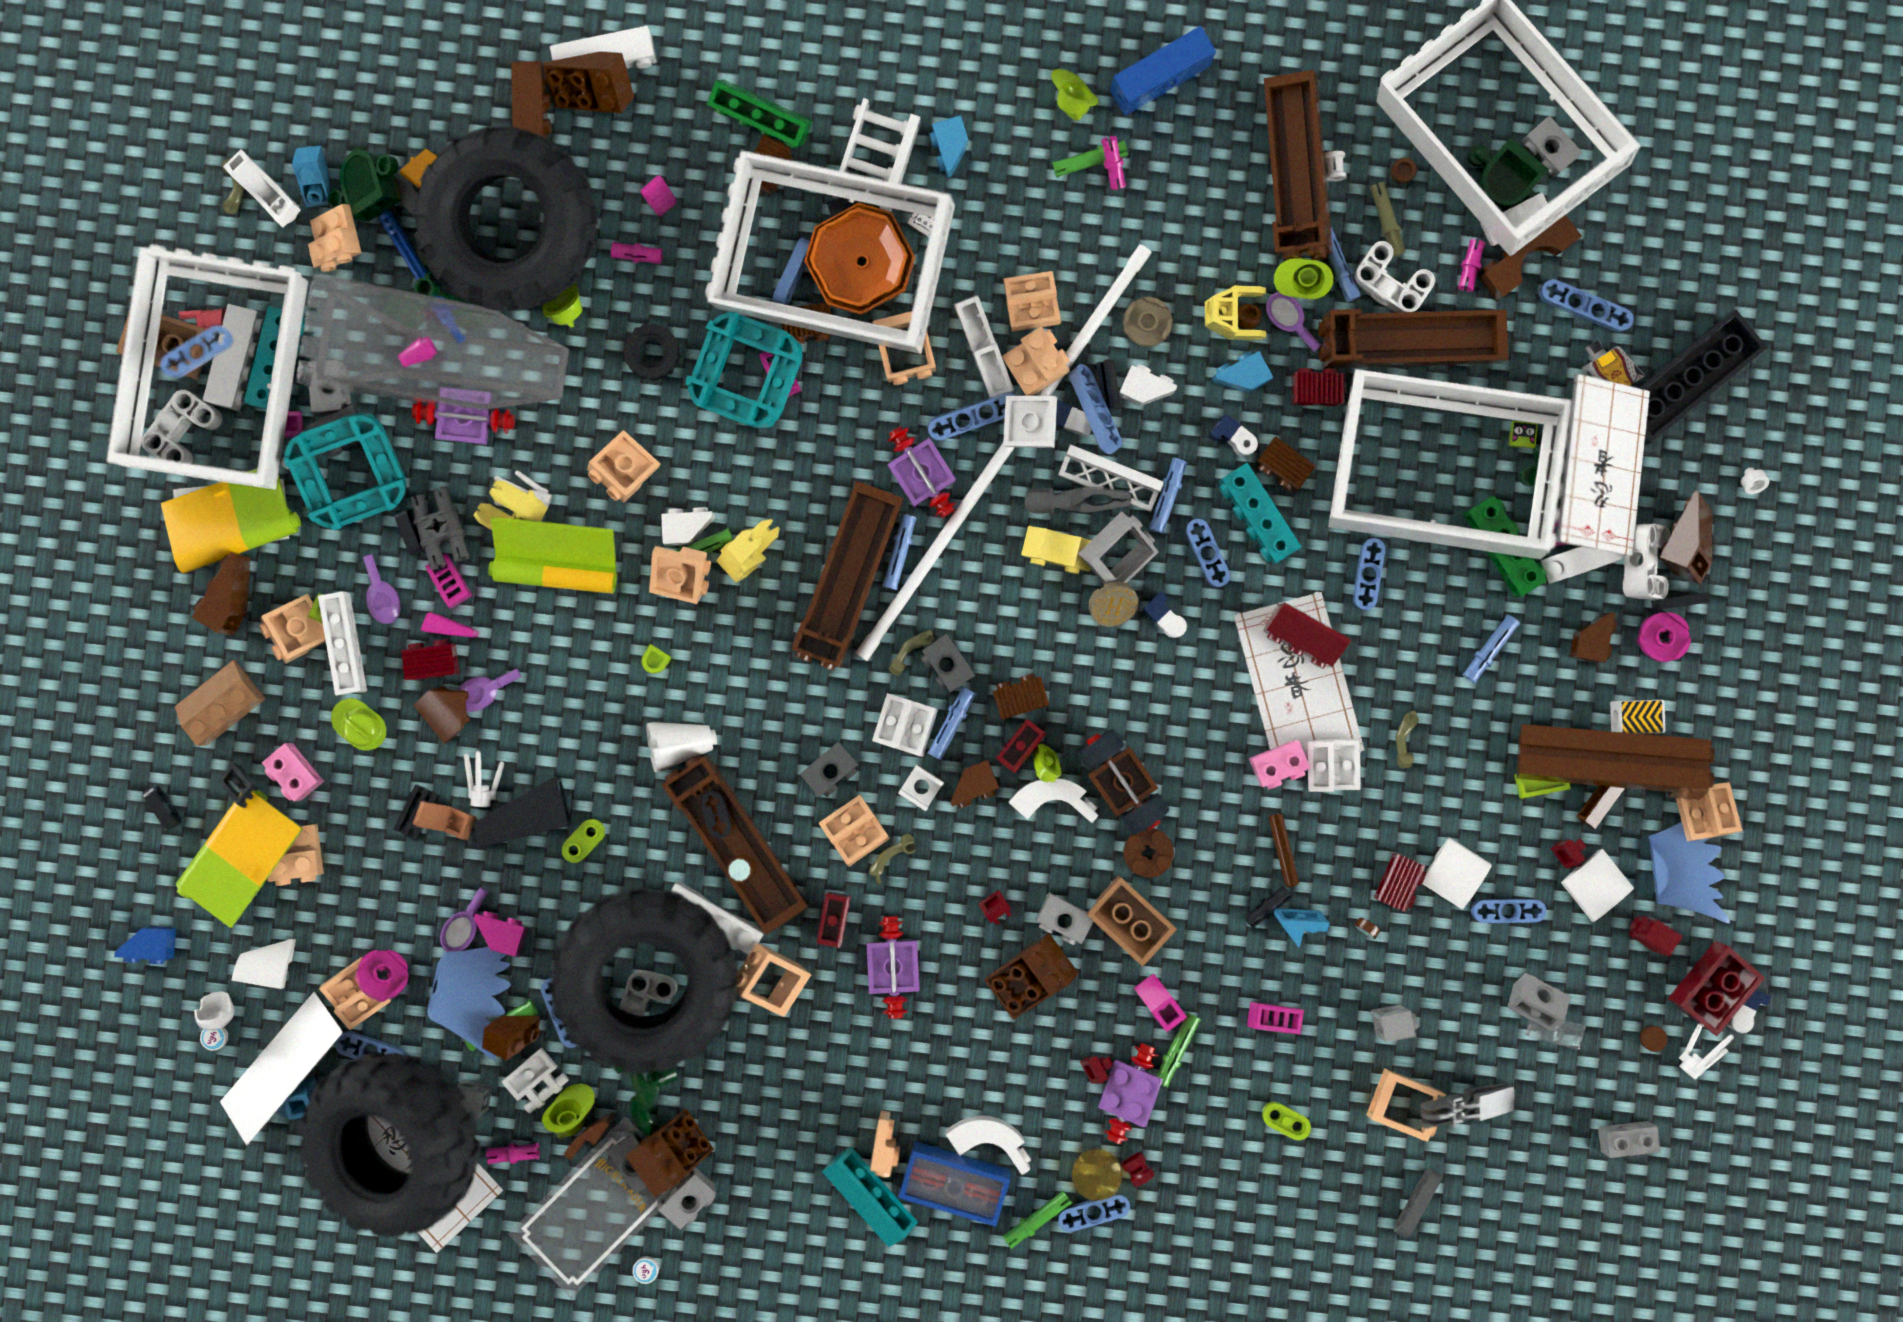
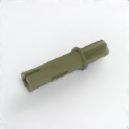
M1381 182L1379 183L1381 195H1379L1376 184L1372 185L1370 190L1383 228L1381 234L1385 236L1386 242L1393 248L1392 257H1396L1405 253L1400 235L1401 226L1397 224L1386 189V183Z

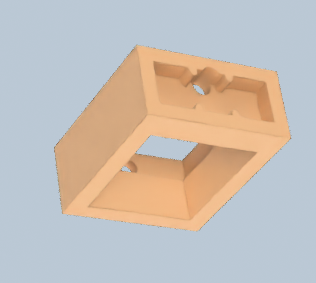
M913 311L875 320L873 324L895 329L907 328L910 326ZM927 331L923 344L928 362L927 365L892 373L886 347L878 345L888 383L893 382L894 385H900L908 382V378L917 376L918 379H924L932 376V372L936 371Z
M756 943L742 967L736 973V992L741 997L785 1017L811 974L799 963ZM771 961L787 970L767 999L751 990Z
M1384 1068L1366 1115L1371 1120L1428 1142L1430 1136H1434L1437 1127L1428 1129L1422 1127L1420 1131L1384 1116L1396 1082L1434 1096L1433 1100H1437L1438 1095L1446 1096V1094L1439 1089Z

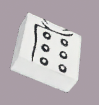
M913 213L907 225L929 238L934 217Z

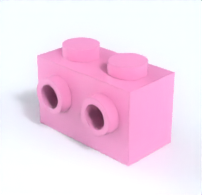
M1299 740L1290 741L1249 758L1259 785L1261 787L1267 786L1268 789L1282 785L1281 780L1290 777L1291 780L1306 775L1305 770L1310 769Z
M293 743L283 744L262 762L266 768L264 770L266 775L271 780H276L282 787L280 790L288 800L301 801L324 782Z

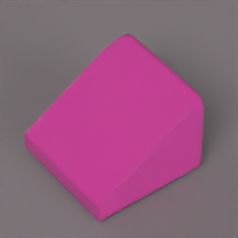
M288 411L284 438H292L303 431L302 411Z

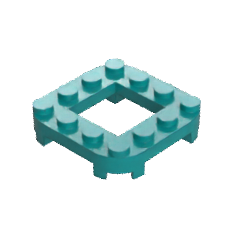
M727 311V313L718 316L713 321L710 320L706 326V329L709 331L692 375H687L686 378L689 395L694 404L707 411L753 428H770L783 412L802 361V346L795 337L782 329L780 330L744 317L736 312ZM734 341L775 355L757 401L716 387Z
M353 413L302 431L294 436L286 447L284 464L286 467H289L309 511L307 515L312 522L315 521L323 527L337 530L341 529L344 525L386 510L390 511L400 503L406 493V478L385 429L370 413ZM354 441H360L379 485L334 501L314 456Z

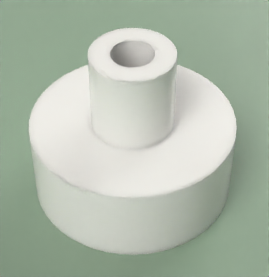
M1754 468L1746 469L1744 472L1745 476L1741 480V485L1748 494H1756L1763 491L1770 482L1763 470H1754Z

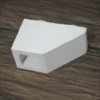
M1138 364L1137 367L1132 365L1121 387L1119 397L1142 406L1172 395L1177 385L1173 384V379L1165 375L1157 377L1151 374V370L1143 365Z
M706 507L693 508V512L683 513V509H668V514H661L663 544L665 546L692 544L715 519L714 513L708 511Z

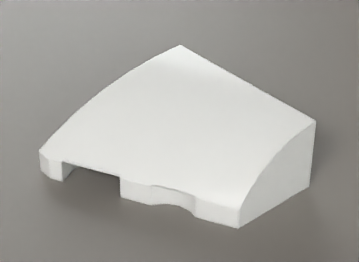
M288 939L240 954L233 971L232 981L278 989L284 988L288 964L292 962L296 939Z

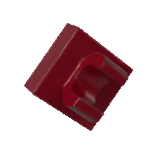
M1581 838L1576 840V842L1571 839L1557 842L1550 848L1565 868L1580 865L1585 860L1581 851L1585 849L1586 845Z
M999 890L978 904L990 923L994 922L996 925H999L998 918L1003 914H1006L1008 918L1011 916L1009 911L1011 908Z
M1089 1056L1080 1061L1091 1084H1101L1109 1079L1105 1071L1114 1066L1109 1057L1098 1059L1097 1056Z

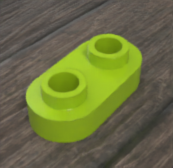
M1039 744L1032 753L1037 772L1036 775L1045 783H1054L1062 773L1058 755L1047 745Z
M589 819L583 822L564 842L562 846L563 857L571 863L584 860L605 837L606 829L604 824L597 819ZM590 827H593L596 831L593 837L587 833ZM571 846H576L578 848V853L576 855H573L570 852Z
M1270 1102L1262 1110V1118L1270 1128L1294 1140H1303L1310 1134L1311 1124L1309 1120L1295 1110L1279 1102ZM1273 1110L1279 1112L1276 1118H1271L1270 1113ZM1295 1122L1301 1123V1127L1298 1130L1293 1129Z

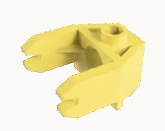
M1235 285L1212 296L1205 301V327L1229 340H1262L1266 338V331L1241 330L1238 328V297H1260L1266 294V288Z
M496 480L493 484L495 488H491L489 493L496 502L514 511L512 516L486 503H480L477 507L480 511L476 510L474 513V517L480 524L492 530V517L541 522L548 508L541 500L536 498L533 491L529 490L526 494L506 481Z
M772 519L761 521L754 529L742 531L733 541L727 543L720 550L721 555L716 561L736 583L746 578L767 559L762 553L778 538L780 529L779 527L772 530L769 529L773 522Z

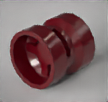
M1142 1152L1131 1155L1121 1163L1123 1170L1131 1176L1130 1181L1134 1187L1145 1184L1155 1176L1153 1169L1145 1163L1146 1158Z

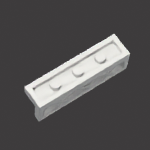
M1070 445L1058 474L1086 487L1104 488L1102 486L1108 484L1110 489H1114L1112 482L1122 479L1127 482L1130 494L1133 496V499L1131 498V505L1151 512L1164 483L1161 480L1073 445ZM1072 459L1079 462L1084 472L1075 476L1065 472L1069 460ZM1085 465H1087V466H1089V467H1092V468L1089 469V470H1086ZM1095 470L1102 471L1107 481L1099 485L1094 484L1088 473ZM1108 474L1114 476L1115 478L1110 479ZM1085 475L1087 480H1084L1079 477ZM1131 483L1139 487L1133 489ZM1144 488L1153 492L1148 505L1138 501L1135 491ZM1120 497V498H1117V499L1124 500V499H1127V498H1125V497Z
M347 592L320 595L318 599L335 695L367 692L351 595Z

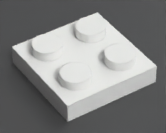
M1006 396L1003 446L1054 448L1057 397Z

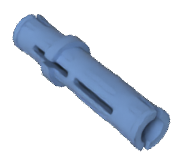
M1331 227L1333 254H1328L1327 258L1336 276L1334 280L1336 283H1339L1347 303L1361 297V293L1353 278L1354 272L1349 269Z
M1172 458L1167 477L1163 479L1164 486L1148 529L1164 534L1178 489L1181 490V480L1188 462Z
M906 514L901 515L897 535L893 537L895 542L884 583L882 584L883 587L898 590L897 587L908 547L913 542L911 536L917 520L916 517Z
M1510 615L1505 616V619L1491 635L1481 651H1477L1474 654L1475 659L1466 671L1463 672L1462 675L1468 681L1476 684L1485 669L1491 667L1494 663L1492 660L1517 626L1520 625V622Z
M962 686L953 706L950 705L948 709L950 712L928 754L942 760L963 718L966 719L968 715L966 712L976 693Z

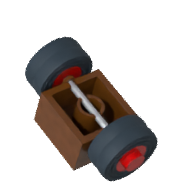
M1110 729L1102 735L1097 733L1086 741L1088 745L1078 751L1077 755L1086 769L1091 770L1095 768L1086 775L1113 814L1118 817L1134 806L1122 817L1123 822L1133 835L1145 829L1149 831L1160 824V819L1170 809L1159 793L1143 801L1145 797L1157 790L1158 786L1131 747L1127 746L1122 749L1125 744L1115 729Z

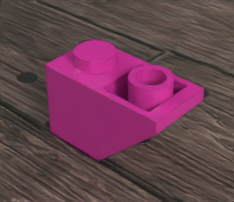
M486 911L483 912V915L475 914L474 920L490 950L519 958L528 928L522 927V921L508 918L507 922L497 920V914Z
M1154 973L1134 987L1135 991L1166 1032L1187 1018Z

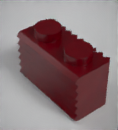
M1300 368L1298 372L1292 375L1291 405L1342 406L1345 403V373H1338V369H1324L1323 373H1314L1312 368Z
M448 639L433 641V646L424 647L423 643L409 644L408 649L401 650L405 680L460 674L456 644H449Z
M1024 720V724H1021V728H1018L1012 739L1008 740L1009 743H1005L1006 747H1002V751H999L996 759L1015 773L1046 733L1030 720Z
M1393 853L1376 890L1374 899L1403 912L1407 908L1411 909L1416 899V895L1413 894L1416 886H1421L1426 877V872L1423 871L1425 866L1400 854Z
M829 891L825 894L826 898L824 899L825 903L823 904L824 908L822 909L823 913L821 914L822 918L820 919L821 923L816 942L840 948L851 896Z
M1644 915L1636 917L1630 925L1631 931L1629 936L1653 952L1668 957L1682 939V934L1677 933L1673 928H1669L1668 925H1665V923L1660 922L1658 919Z

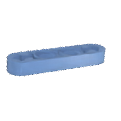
M1548 280L1539 289V297L1546 304L1614 332H1623L1633 324V314L1628 309L1561 281ZM1551 286L1555 287V293H1558L1560 295L1564 293V291H1566L1567 293L1563 296V298L1559 295L1549 297V292L1546 289H1549ZM1570 295H1577L1580 298L1581 304L1578 308L1570 306L1568 302ZM1594 304H1599L1603 307L1604 313L1602 317H1595L1592 314L1591 308ZM1609 314L1613 317L1623 315V320L1626 323L1619 326L1617 319L1611 317L1606 321V318Z
M1079 364L1069 373L1071 383L1098 445L1105 453L1112 454L1122 446V439L1093 373L1087 366Z
M1004 392L936 416L928 422V432L933 439L944 440L1004 419L1005 407L1000 408L1002 413L998 415L997 407L993 402L998 401L1000 406L1006 403V396L1017 395L1013 392ZM984 405H990L993 409L991 417L986 419L980 417V408ZM961 413L969 416V423L964 427L958 426L955 421L956 417ZM951 417V423L955 430L951 431V428L948 426L942 429L943 433L940 435L937 431L932 432V429L936 427L935 423L940 422L941 425L948 424L946 419Z

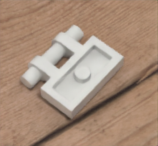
M540 1048L506 1077L502 1083L517 1101L524 1095L529 1098L530 1101L524 1105V1108L528 1113H531L536 1108L540 1109L545 1105V1100L552 1094H558L563 1089L562 1086L569 1079L564 1073L560 1074L557 1078L551 1075V1072L558 1066L543 1048ZM543 1080L547 1086L537 1093L533 1088Z

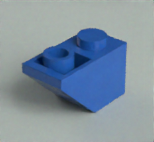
M158 926L142 928L115 951L114 957L123 958V962L137 963L139 959H149V964H164L165 960L174 958L176 928Z

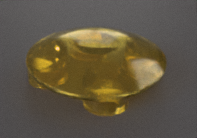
M1102 1149L1088 1150L1082 1153L1073 1165V1184L1076 1190L1089 1200L1101 1201L1108 1199L1117 1192L1121 1185L1122 1169L1120 1163L1108 1151Z

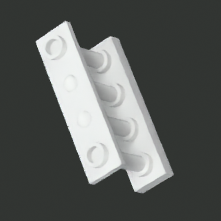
M863 98L862 104H857L854 111L853 119L856 122L839 172L847 173L850 167L885 179L884 181L901 184L921 125V117L911 114L909 121L904 120V122L868 111L869 101ZM864 121L899 131L900 135H903L901 145L896 144L895 146L860 134ZM856 144L892 155V158L896 159L893 168L885 169L852 158ZM879 207V209H883L890 212L892 211V208L889 207Z

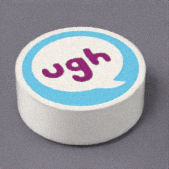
M224 1027L217 1030L203 1029L200 1035L201 1044L208 1050H218L227 1043L228 1032Z
M649 1256L639 1258L633 1266L634 1278L643 1284L654 1281L659 1272L657 1261Z

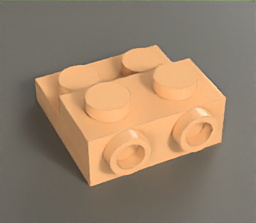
M341 204L310 220L315 241L309 243L308 247L314 268L321 269L322 272L333 271L337 265L349 263L353 257L362 253L349 204Z
M1042 326L1020 339L1022 341L1020 345L1002 356L1026 396H1034L1070 372L1067 363L1070 362L1063 349L1057 351L1054 346L1057 342L1050 329L1045 332Z
M623 430L589 461L587 470L589 471L588 476L594 483L599 484L601 482L608 488L606 492L613 500L617 501L620 499L625 503L641 487L642 483L659 468L660 463Z
M655 546L652 551L649 592L698 604L701 596L707 594L709 581L704 580L705 575L709 574L711 561L706 560L707 552L682 547L681 551L678 552Z
M308 594L261 616L262 624L259 625V628L266 639L269 637L272 639L274 646L271 649L277 660L283 659L285 664L309 653V650L326 642L323 624L307 617L313 605Z
M317 824L301 826L303 830L270 874L268 882L275 881V885L280 886L291 884V879L300 878V882L315 881L316 875L324 874Z
M882 1110L880 1111L870 1170L875 1171V1174L878 1176L890 1177L892 1166L897 1167L900 1147L895 1146L896 1138H892L894 1120L890 1119V1112Z

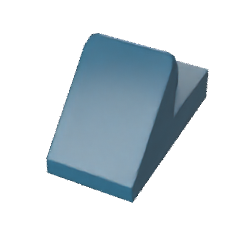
M1274 908V915L1298 947L1301 945L1304 931L1309 933L1328 931L1329 921L1319 910Z

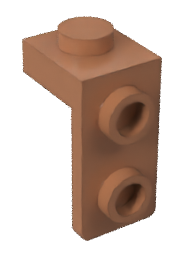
M421 801L413 825L444 831L459 839L468 840L476 816L455 807Z

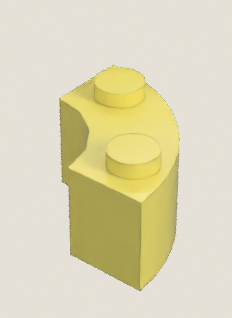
M1028 526L1021 555L1031 558L1030 563L1045 566L1046 562L1065 567L1064 571L1073 574H1079L1080 570L1088 572L1091 570L1078 554L1091 540L1045 528Z

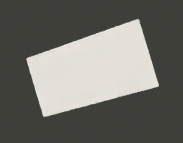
M315 992L311 994L220 1101L246 1145L342 1034V1030Z

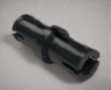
M1282 885L1266 899L1262 898L1260 904L1243 917L1254 929L1270 915L1274 916V908H1280L1293 899L1287 888Z

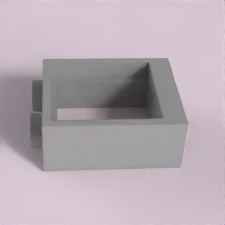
M1120 512L1078 553L1103 584L1115 581L1127 583L1158 553V550L1153 545L1155 540L1148 532H1142L1140 528L1143 525L1133 515L1129 518L1123 512ZM1129 530L1138 541V544L1109 571L1099 558Z

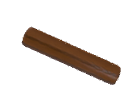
M1280 813L1269 816V822L1286 887H1294L1299 885V880L1283 815Z

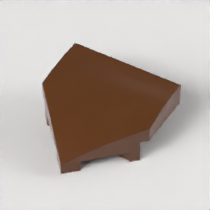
M441 686L437 689L429 690L413 705L444 744L451 741L464 728V724L470 721V717L466 713V700L469 699L468 691L465 690L454 691Z

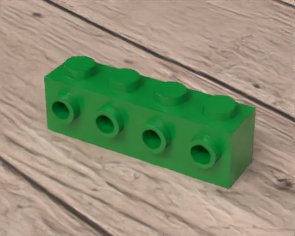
M724 79L715 81L707 105L713 107L716 113L723 116L730 115L736 118L738 123L747 127L753 126L758 128L761 134L769 137L775 136L781 139L783 144L792 148L805 143L813 123L812 120Z
M1495 496L1485 499L1462 513L1472 529L1519 536L1517 524L1512 519L1509 520L1505 514V505L1499 498L1496 499ZM1486 551L1515 598L1524 596L1547 581L1544 576L1546 575L1545 569L1539 562L1536 563L1534 558Z

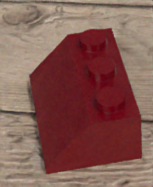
M1286 602L1276 606L1263 629L1268 634L1267 639L1279 645L1281 642L1289 645L1288 650L1300 657L1305 654L1312 658L1310 662L1321 669H1324L1325 666L1328 668L1333 667L1352 640Z
M1714 941L1668 997V1000L1713 1035L1718 1036L1765 977L1729 946Z

